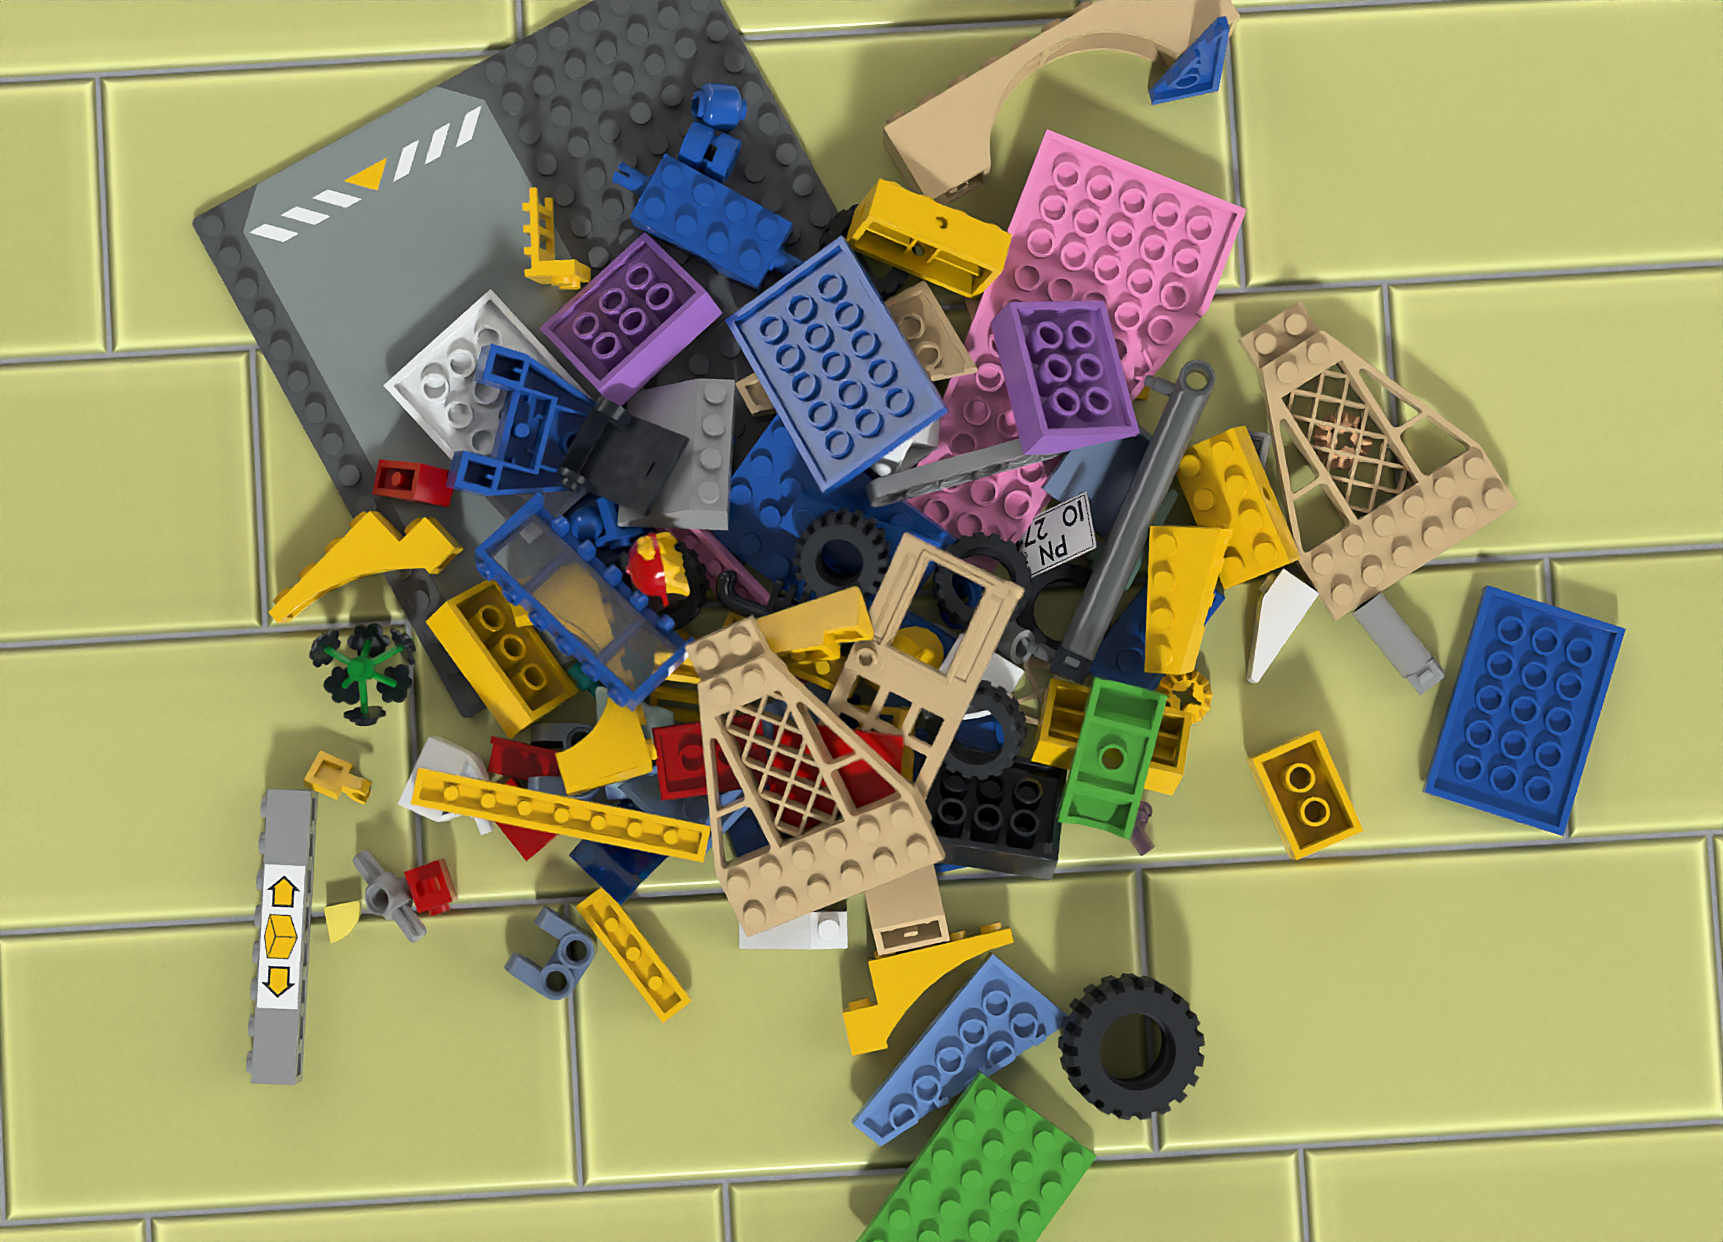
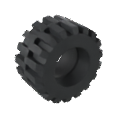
M841 507L838 512L830 509L825 511L821 517L818 515L812 520L795 547L797 553L793 558L794 566H798V570L795 573L798 581L804 580L805 584L802 588L807 594L812 590L816 593L814 599H818L857 586L862 593L864 601H866L870 594L873 595L878 590L890 565L891 557L889 552L891 546L890 541H885L887 533L884 528L878 529L875 526L877 522L875 518L871 516L869 519H866L862 516L864 511L856 509L854 513L849 512V507ZM835 539L851 542L861 552L863 558L862 569L850 575L839 574L833 571L824 561L822 554L824 544Z

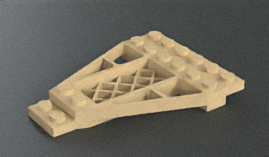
M1301 301L1238 340L1257 371L1260 390L1264 396L1287 525L1301 559L1293 563L1307 585L1319 593L1318 597L1333 621L1341 618L1518 505L1477 441L1323 329L1319 331ZM1334 364H1337L1338 368L1342 373L1326 369L1330 368ZM1359 370L1415 409L1418 414L1399 427H1393L1361 378ZM1318 375L1314 393L1296 389ZM1324 376L1343 380L1339 398L1321 395ZM1348 385H1350L1361 404L1345 400ZM1288 394L1285 405L1281 398ZM1294 394L1313 399L1309 418L1290 413ZM1319 400L1338 404L1335 424L1315 419ZM1344 406L1362 410L1358 429L1340 425ZM1368 415L1380 434L1365 431ZM1425 417L1465 447L1464 452L1427 475L1421 473L1400 439V435L1404 430ZM1296 421L1307 423L1305 435ZM1279 422H1281L1315 476L1312 482L1294 493L1291 491ZM1314 425L1334 428L1331 432L1333 435L1330 448L1310 444ZM1339 429L1345 430L1347 433L1354 432L1359 434L1357 445L1354 447L1355 454L1334 450ZM1363 436L1381 440L1377 459L1359 455ZM1387 445L1399 464L1384 461ZM1315 451H1321L1323 453H1326V461L1324 465L1318 458ZM1333 454L1354 458L1349 467L1347 478L1329 474ZM1357 461L1376 465L1372 484L1353 480ZM1382 466L1400 470L1396 490L1378 486ZM1407 475L1412 485L1403 490ZM1334 481L1346 484L1343 496ZM1317 485H1321L1343 520L1345 527L1304 552L1294 500ZM1352 485L1370 489L1366 509L1348 505ZM1377 491L1394 495L1373 509ZM1353 512L1362 513L1364 515L1357 519Z
M753 615L694 640L685 646L701 679L698 683L715 875L747 938L944 860L946 854L930 823L932 816L917 785H910L788 671L784 661L769 648ZM769 696L787 703L788 706L784 717L764 711ZM762 697L759 708L747 704ZM807 707L855 751L832 759ZM736 709L755 716L751 731L732 724ZM730 711L726 720L724 713ZM790 713L792 714L795 722L788 720ZM761 719L780 726L775 741L756 734ZM785 728L803 736L804 739L800 750L780 743ZM734 735L747 740L744 752H742ZM714 738L718 740L745 794L744 797L725 805L720 804ZM753 742L772 749L767 764L748 757ZM806 746H808L812 755L805 753ZM777 752L796 759L792 773L772 766ZM863 758L899 792L856 808L837 768ZM801 761L819 768L820 773L816 783L796 775ZM751 768L764 772L760 785ZM768 775L788 782L784 796L764 789ZM823 778L828 787L821 785ZM793 784L813 791L808 806L788 798ZM817 793L835 800L836 806L832 815L812 808ZM767 800L780 805L776 818ZM743 807H750L770 844L726 861L721 816ZM785 807L804 814L800 828L780 821ZM840 810L842 815L837 817L838 811ZM809 816L823 821V823L804 830ZM783 832L791 836L785 838Z

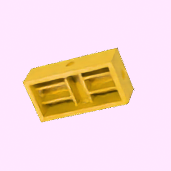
M879 178L855 209L846 240L854 251L976 300L1003 272L1012 234L1001 230L995 224L984 223L972 218L962 210L951 209L939 204L929 196L918 195L906 190L896 182L885 181ZM912 247H920L923 251V255H915L912 251Z
M1246 425L1231 428L1186 449L1176 475L1197 525L1200 527L1234 528L1223 557L1225 561L1222 572L1218 575L1224 590L1301 559Z
M1051 678L1042 700L1031 761L1070 770L1090 687ZM1165 706L1144 789L1167 795L1174 794L1184 773L1193 713ZM1117 748L1107 749L1102 755L1103 765L1107 768L1119 766L1123 758L1122 752Z

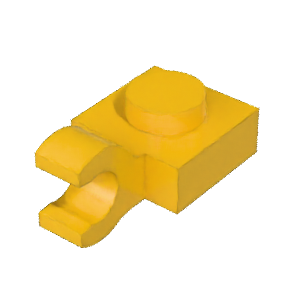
M321 750L304 778V786L336 800L341 792H344L352 800L360 804H366L370 797L371 791L369 789L372 782L352 775V763Z

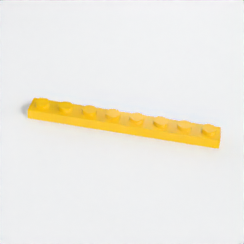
M418 767L410 804L702 863L704 862L711 826L421 767Z

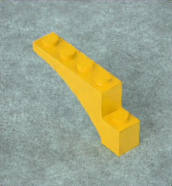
M363 511L350 522L349 527L351 530L343 538L337 537L325 547L324 552L326 555L317 564L312 562L300 572L298 577L301 580L292 589L287 587L275 597L273 602L276 605L268 613L277 623H290L304 609L327 593L349 582L377 573L398 569L424 568L429 574H439L464 548L433 517L416 518L404 530L406 536L403 537L381 512L369 511L366 513Z
M1001 921L979 926L981 932L966 935L965 930L950 932V941L880 956L877 950L873 951L874 957L868 959L877 1001L870 1003L869 997L849 1001V1008L842 1009L852 1056L888 1048L887 1039L906 1010L929 986L966 960L988 950L1014 943L1010 927H1002Z

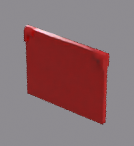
M774 724L773 731L774 741L776 740L780 726ZM815 724L832 759L855 751L829 726ZM785 728L780 743L800 750L804 738L801 734ZM851 729L902 776L904 735ZM806 746L805 753L812 755L808 746ZM777 752L772 766L792 773L796 759ZM863 758L837 768L856 808L899 792ZM801 761L796 775L816 783L820 770L816 766ZM771 776L770 791L784 796L788 782ZM823 778L821 785L828 787ZM793 784L788 798L808 806L813 791ZM817 793L812 808L832 815L836 802ZM769 801V806L776 818L780 805ZM785 807L780 821L800 828L804 814ZM840 810L838 811L837 817L842 815ZM809 816L804 830L823 823V821Z

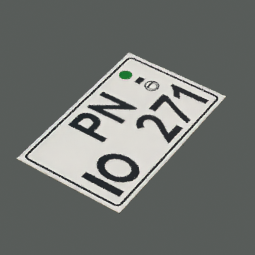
M1087 491L1034 516L1031 525L1015 544V549L1018 552L1022 551L1027 559L1025 563L1027 567L1030 566L1032 577L1097 548Z

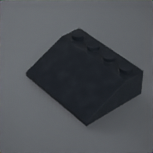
M970 749L979 753H991L989 751ZM922 754L920 771L927 758L924 754ZM1017 756L1012 766L1006 768L1002 774L996 777L992 774L988 779L982 780L978 779V776H972L971 779L962 777V773L958 771L953 773L946 768L947 764L942 762L925 801L932 816L930 823L946 854L944 860L938 863L1052 880L1058 863L1062 823L1058 822L1056 815L1067 779V769L1031 761V758Z

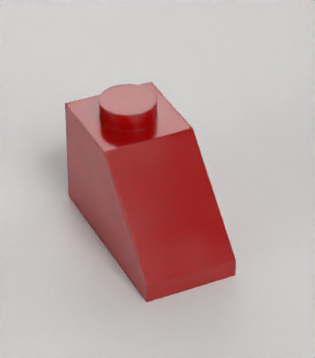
M379 459L372 495L422 505L449 508L454 489L445 487L449 470L423 463Z

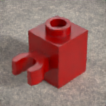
M444 858L404 872L418 913L428 910L431 917L451 910L449 902L457 900L458 897Z

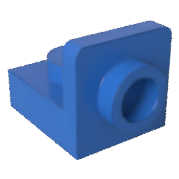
M604 498L597 499L606 535L594 540L596 547L610 546L611 551L624 549L632 545L631 539L644 534L643 527L618 526L619 505Z

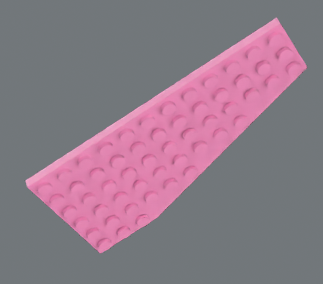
M1047 129L1007 229V232L1012 234L1003 272L983 292L963 343L978 372L949 379L942 398L949 412L940 417L938 449L918 462L916 467L1019 439L990 323L1009 302L1105 301L1130 399L1133 402L1146 386L1144 385L1146 376L1149 374L1154 376L1166 359L1209 309L1247 209ZM1064 454L1031 465L906 499V501L957 538L967 535V537L973 536L975 532H984V535L988 536L994 533L1000 535V539L1006 542L1010 540L1016 544L1031 525L1034 516L1040 514L1053 498L1041 486ZM973 555L963 559V561L988 572H993L1000 563L998 560L982 555Z

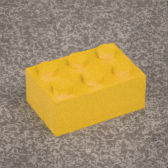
M1310 730L1246 758L1290 859H1301L1364 831L1319 730Z

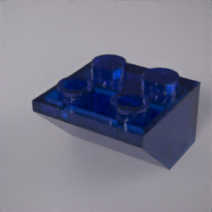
M623 799L616 805V807L644 812L631 799ZM582 839L569 854L620 905L669 857L667 855Z

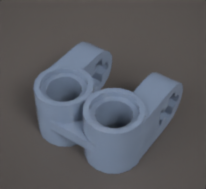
M583 723L532 724L530 744L545 748H564L565 751L573 747L580 738H585L593 728ZM536 776L528 778L527 789L567 797L561 776ZM600 787L569 797L589 801L597 795Z
M543 906L534 922L560 940L559 946L544 968L514 951L504 965V969L545 998L561 1000L575 989L585 971L595 959L597 943L590 933L555 910ZM573 940L582 941L586 945L587 954L584 959H575L570 955L569 945ZM560 971L566 976L567 984L564 989L556 990L550 985L549 975L551 972Z

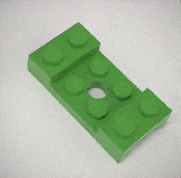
M1092 676L1084 707V718L1068 779L1064 784L1056 815L1058 822L1080 824L1104 830L1125 839H1131L1168 697L1165 693ZM1109 748H1117L1122 752V762L1115 768H1107L1102 763V755Z

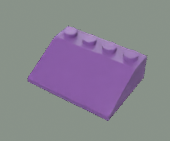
M644 232L539 329L602 397L622 406L716 320L722 312L707 291Z
M1105 301L1009 302L990 322L1023 455L1056 454L1136 436L1139 433Z

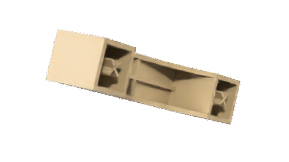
M1087 0L1078 5L1072 11L1073 15L1061 22L1058 18L1049 22L1041 29L1042 34L1030 40L1029 37H1025L1017 41L1010 47L1012 52L999 59L998 55H995L985 60L979 66L980 71L969 77L966 73L956 77L948 84L949 89L937 95L936 92H932L924 96L917 102L918 107L906 114L902 110L886 120L887 126L883 127V146L911 192L929 196L935 202L946 206L988 181L991 168L990 133L993 123L1001 107L1014 89L1042 66L1067 55L1085 51L1104 50L1139 56L1168 71L1216 18L1227 17L1230 28L1229 38L1241 16L1231 0H1098L1093 4L1091 0Z

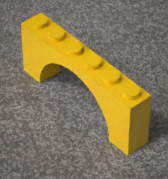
M577 563L561 567L532 594L567 630L584 640L597 655L616 638H613L610 628L611 624H615L610 603L603 604L599 593L605 589ZM533 576L519 579L516 581L521 586H523ZM509 602L517 628L533 625L528 619L529 613L520 604L514 606ZM623 647L605 666L631 691H636L631 670L624 671L620 658L626 657ZM608 695L604 712L593 730L573 747L556 754L557 764L567 797L653 772L651 760L657 759V754L652 738L645 739L641 726L647 725L641 703L632 712L626 705L624 707L618 706Z

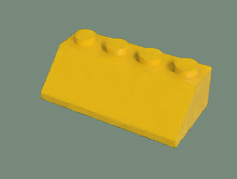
M494 579L491 581L485 580L446 601L426 623L504 732L512 739L575 696L579 690L532 625L516 627L509 601L501 592L503 588Z

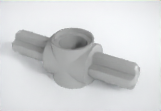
M368 850L357 854L353 858V863L368 884L365 890V902L370 912L375 915H383L387 921L394 919L412 943L423 938L427 933L426 927L411 908L414 901L406 878L396 877L393 872L385 873Z

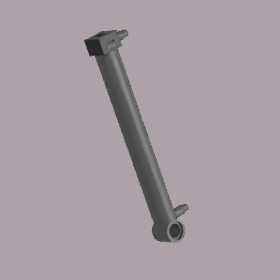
M1193 360L1185 364L1180 370L1176 383L1160 377H1154L1150 374L1146 376L1144 385L1168 396L1169 399L1058 650L1030 641L1027 646V652L1051 663L1049 672L1083 686L1148 538L1150 526H1153L1213 390L1216 379L1215 372L1207 362ZM1195 372L1201 373L1206 378L1207 384L1201 389H1193L1187 384V376Z

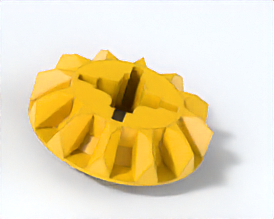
M1196 670L1181 675L1166 674L1157 686L1156 691L1165 693L1168 696L1166 707L1193 713L1191 724L1202 721L1205 714L1211 710L1210 704L1214 694L1211 691L1209 680ZM1190 687L1189 695L1194 697V700L1197 701L1196 704L1185 703L1183 707L1179 706L1181 700L1172 691L1185 692Z

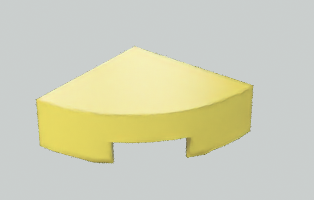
M362 899L324 907L330 943L345 938L355 928L362 914Z

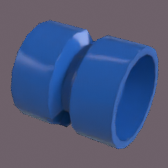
M695 120L686 133L677 160L696 171L703 169L707 177L725 184L738 159L742 140L726 133L717 136L715 135L714 128ZM714 145L718 149L711 162L707 159Z

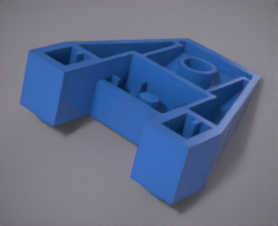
M492 343L482 346L473 382L507 391L490 457L465 450L454 451L445 487L478 496L570 491L559 484L561 478L556 474V471L595 401L526 353Z

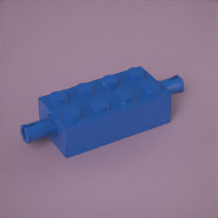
M667 154L663 156L656 171L650 177L630 167L623 161L617 167L619 172H614L612 177L613 183H617L639 195V201L630 215L634 226L758 294L771 272L776 270L786 276L804 263L803 260L785 251V246L793 233L792 222Z

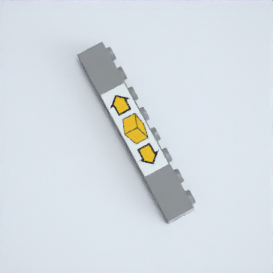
M267 789V796H263L261 800V817L266 818L265 832H261L259 836L258 848L259 853L264 854L263 869L259 868L256 885L257 890H262L261 905L256 906L254 915L255 926L260 928L259 941L254 942L252 951L253 963L258 964L257 978L252 979L250 987L251 1000H255V1015H250L248 1023V1034L250 1037H253V1051L248 1052L246 1060V1071L251 1073V1083L296 1085L303 1078L318 792L314 790Z

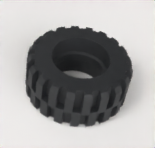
M1122 973L1120 978H1115L1112 975L1101 978L1102 984L1098 986L1091 983L1083 989L1086 995L1080 1001L1077 998L1073 999L1069 1005L1073 1010L1069 1017L1063 1016L1060 1025L1064 1029V1034L1058 1037V1048L1063 1054L1060 1062L1063 1070L1068 1074L1067 1079L1099 1111L1107 1115L1112 1113L1119 1119L1130 1120L1132 1116H1136L1139 1120L1151 1119V1112L1157 1111L1163 1115L1171 1111L1169 1103L1173 1100L1181 1103L1187 1097L1183 1090L1188 1084L1195 1087L1199 1076L1194 1073L1196 1066L1203 1067L1205 1056L1199 1052V1047L1204 1046L1205 1041L1204 1034L1198 1031L1197 1028L1200 1025V1021L1196 1013L1189 1009L1187 1001L1175 993L1174 990L1144 975L1137 977L1133 973ZM1131 1013L1145 1014L1158 1024L1161 1031L1162 1043L1158 1058L1146 1072L1137 1077L1129 1079L1114 1077L1106 1071L1100 1060V1044L1103 1035L1108 1027L1120 1017Z

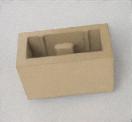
M934 864L864 891L879 956L950 941Z

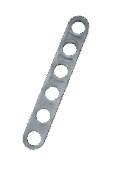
M1015 439L877 478L865 486V491L871 506L880 507L1052 459L1067 451L1056 454L1023 455L1020 439Z

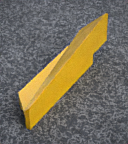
M857 586L755 619L769 648L784 661L786 667L839 659V643L874 639V630L862 593Z

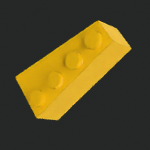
M1178 525L1150 526L1144 672L1175 675L1193 672L1206 627L1204 626L1209 608L1212 607L1215 596L1213 592L1218 575L1222 572L1225 561L1223 557L1234 528Z

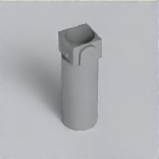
M1382 592L1367 600L1352 612L1353 616L1403 679L1407 678L1420 695L1445 677L1443 674L1445 671Z

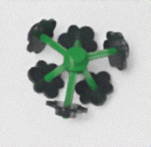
M370 623L367 627L362 624L355 626L354 634H351L347 640L348 646L353 650H357L358 657L353 659L337 651L341 641L338 639L339 631L332 628L326 634L322 633L314 640L309 653L310 659L313 660V666L318 668L322 664L328 665L334 658L348 666L344 670L341 667H334L331 671V676L327 677L323 682L325 691L332 694L331 698L335 703H342L344 701L348 705H354L360 700V707L343 713L345 719L355 722L357 726H371L376 724L380 717L386 716V711L383 710L382 706L368 707L366 682L371 679L377 680L376 689L382 694L384 702L390 703L394 701L401 703L406 699L407 691L413 684L412 678L408 677L409 668L406 665L398 664L395 668L389 666L385 669L384 675L376 672L377 664L399 652L403 659L408 661L411 666L415 664L412 656L413 652L416 651L414 640L406 632L402 634L394 627L391 628L390 632L395 646L386 651L385 647L389 645L390 639L387 635L383 634L381 625Z

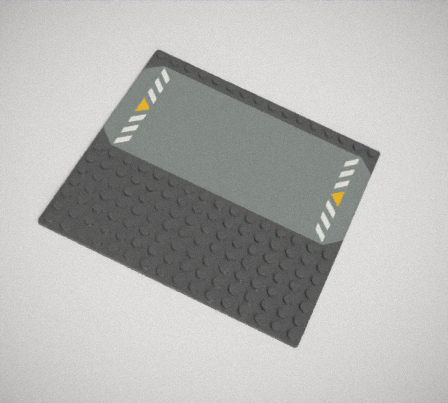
M593 0L199 215L192 222L197 235L353 519L363 511L366 513L369 511L381 512L401 535L405 537L406 533L404 530L413 520L418 517L421 519L433 517L464 548L439 574H429L424 568L398 569L383 572L459 713L465 718L472 717L487 707L426 621L446 601L486 580L475 568L477 564L475 562V549L507 520L485 496H478L454 489L449 508L422 505L372 495L379 459L423 463L445 470H450L452 460L383 385L491 289L593 401H596L599 396L602 397L539 329L588 283H581V289L561 290L559 286L551 284L541 285L525 277L524 269H532L531 258L524 255V247H531V236L523 232V225H530V214L523 211L522 203H529V188L534 187L538 188V203L545 207L546 197L553 198L555 260L575 259L591 268L592 281L645 232L634 226L630 218L639 201V195L617 183H613L612 177L614 172H619L617 167L623 161L630 167L650 177L656 171L665 154L677 160L686 133L691 124L696 120L693 119L691 113L694 92L696 90L700 91L705 83L734 85L740 91L741 99H745L747 102L746 117L743 121L739 120L737 127L733 131L714 130L717 136L726 133L742 140L736 164L728 180L722 185L793 223V233L785 246L786 252L804 262L817 254L818 242L822 233L839 212L720 0ZM713 145L707 160L712 162L718 147ZM699 169V170H698V172H700V173H702V174L705 175V172H704L703 169ZM539 220V225L546 229L545 220ZM849 230L842 235L845 239H847ZM648 234L707 291L722 314L638 391L698 378L735 380L736 383L755 373L725 320L777 283L785 275L776 270L771 272L758 294ZM540 242V248L546 250V242ZM854 251L870 280H876L862 253ZM932 381V384L934 385L935 389L937 390L938 394L940 395V397H941V399H942L941 394L939 393V391H938L936 385H935L934 382ZM736 385L734 426L736 444L732 459V476L777 415V413L753 418ZM627 401L621 406L625 410H627ZM871 467L865 470L876 479L881 477ZM546 533L531 546L518 534L493 559L515 580L535 575L561 549ZM729 550V552H730L743 566L747 564L745 561H743L741 558H739L737 555H735L734 553H732V552ZM574 560L568 561L562 567L575 564L576 562ZM631 580L632 590L635 593L638 590V588L633 584V581ZM606 590L600 591L602 603H610L614 615L615 624H611L610 628L619 635L631 623L629 621L624 622L620 618L619 614L621 612L618 607L614 608L611 602L613 597ZM667 593L668 606L663 607L660 596L647 595L649 599L648 606L658 614L685 599L686 596L678 593ZM532 625L561 667L576 659L573 655L568 657L563 654L555 645V638L546 629L542 632ZM573 634L588 650L591 648L584 640Z

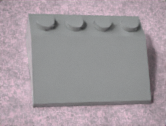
M698 378L637 391L627 400V411L631 415L687 436L690 441L649 515L645 516L619 505L618 526L728 530L736 410L735 380Z

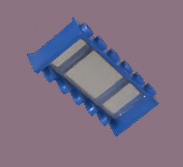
M537 492L475 549V562L477 563L475 568L486 580L491 581L494 579L503 588L501 590L502 594L512 605L518 606L520 604L529 613L528 619L538 630L543 632L546 629L555 638L554 643L563 654L568 657L573 655L582 663L580 667L588 678L594 682L601 681L609 689L607 691L609 697L618 706L624 707L626 705L633 712L652 691L689 657L685 646L695 639L691 637L685 641L674 631V621L666 614L660 618L648 606L649 599L647 595L643 594L639 589L634 593L621 581L622 572L614 564L606 567L595 556V546L587 539L581 543L569 532L570 524L567 519L562 515L555 518L543 507L544 496Z

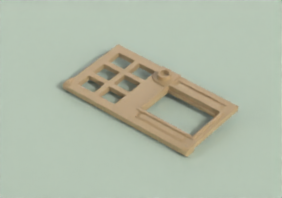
M906 532L868 613L874 630V639L855 641L827 703V707L838 718L843 712L862 722L861 730L872 731L874 728L881 733L904 735V746L906 745L926 755V761L915 783L903 777L910 785H917L925 802L931 785L1024 589L1008 580L1003 581ZM930 559L986 587L946 673L891 646ZM858 675L880 685L869 713L847 702ZM890 691L912 702L901 729L879 719ZM922 708L944 718L933 746L910 734ZM820 719L819 725H827Z

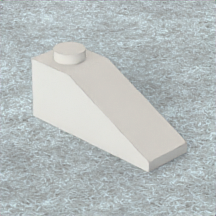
M1285 569L1277 571L1276 574L1269 572L1258 587V590L1263 593L1257 600L1246 680L1252 684L1258 683L1319 595L1318 592Z
M847 909L816 910L748 938L739 922V949L848 948Z

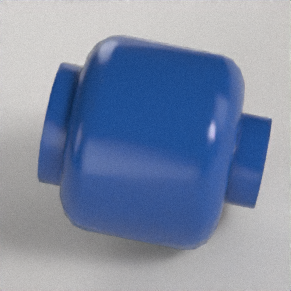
M705 83L700 91L696 90L694 92L691 105L693 119L714 128L715 131H733L737 127L739 120L743 121L746 117L747 102L745 99H741L740 91L734 85Z

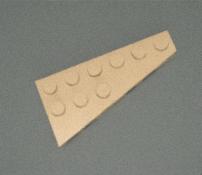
M925 280L884 302L931 382L978 372L975 363ZM755 373L735 383L753 418L777 413Z

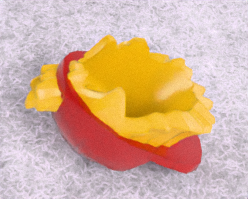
M652 532L635 541L630 549L626 574H630L633 584L643 594L660 596L663 607L668 606L667 593H678L688 596L690 590L686 575H684L683 555L681 552H677L674 547L677 539L671 536L670 532L658 534Z

